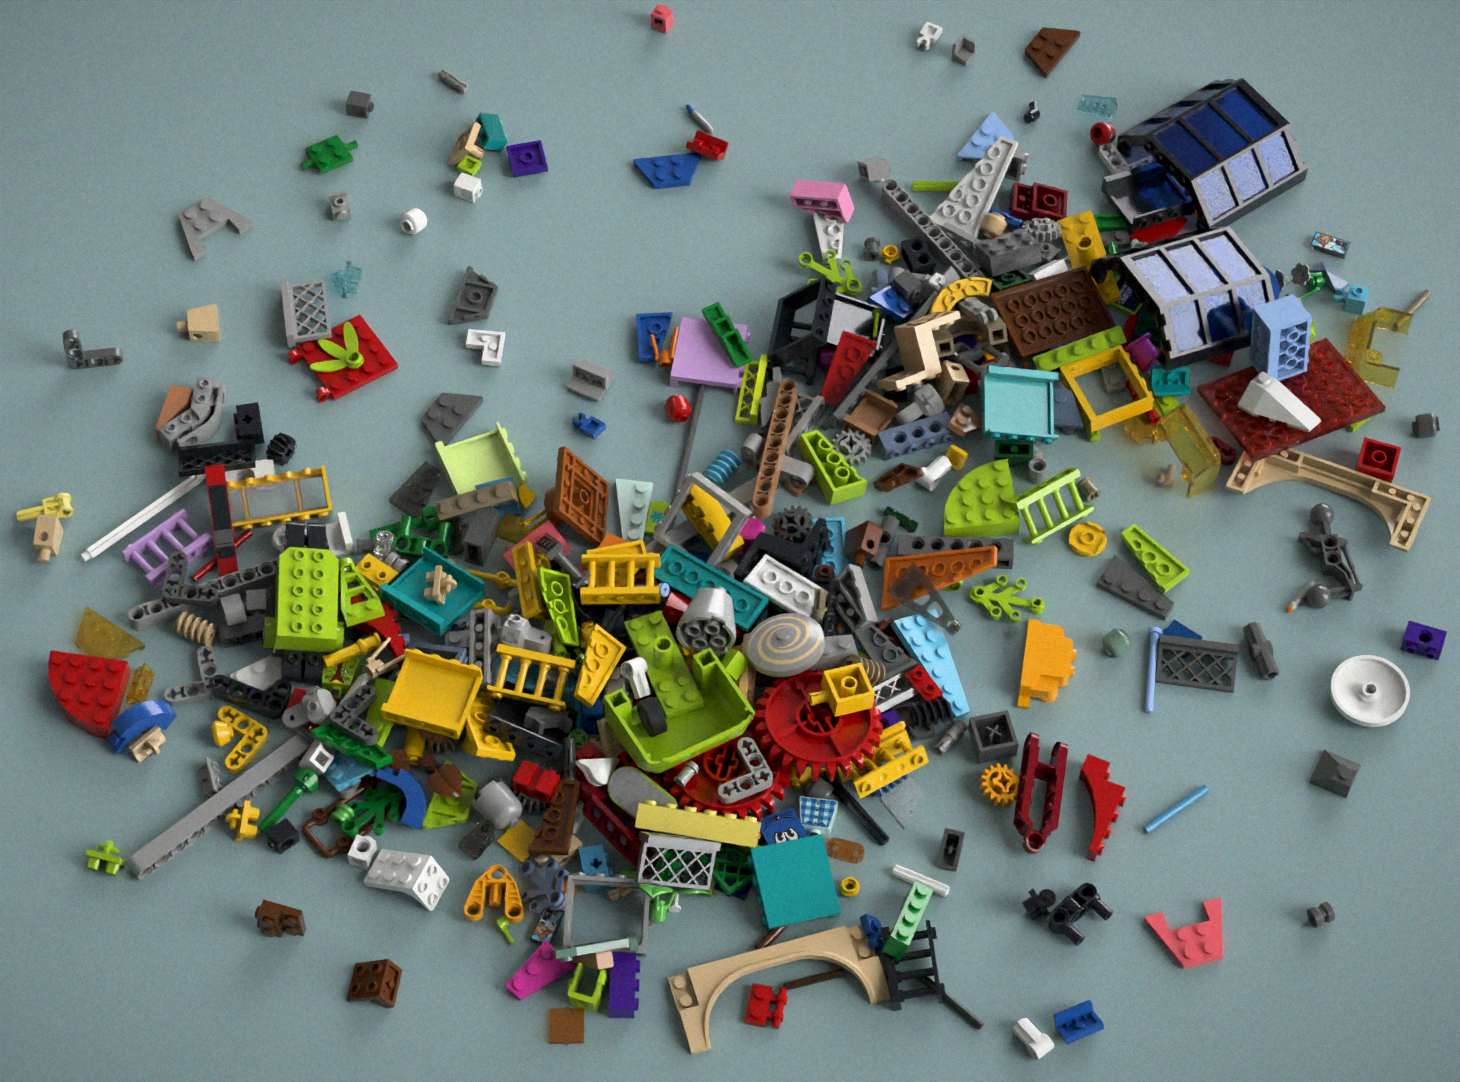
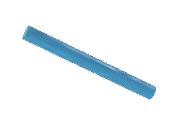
M1203 785L1143 827V831L1148 834L1209 791L1207 786Z

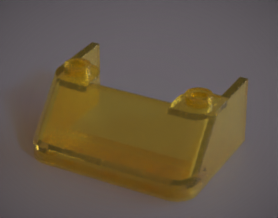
M1380 307L1356 317L1353 320L1341 367L1343 375L1394 388L1400 368L1382 364V354L1377 350L1370 349L1375 327L1407 334L1413 314Z
M1180 404L1155 424L1151 442L1154 445L1167 440L1183 464L1181 477L1189 485L1186 496L1191 498L1215 488L1221 457L1218 449L1188 404Z

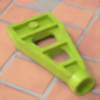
M351 558L341 559L339 561L341 572V610L347 627L385 616L379 596L355 568L353 560ZM359 582L360 586L348 589L347 583ZM365 594L368 598L366 601L351 605V597Z

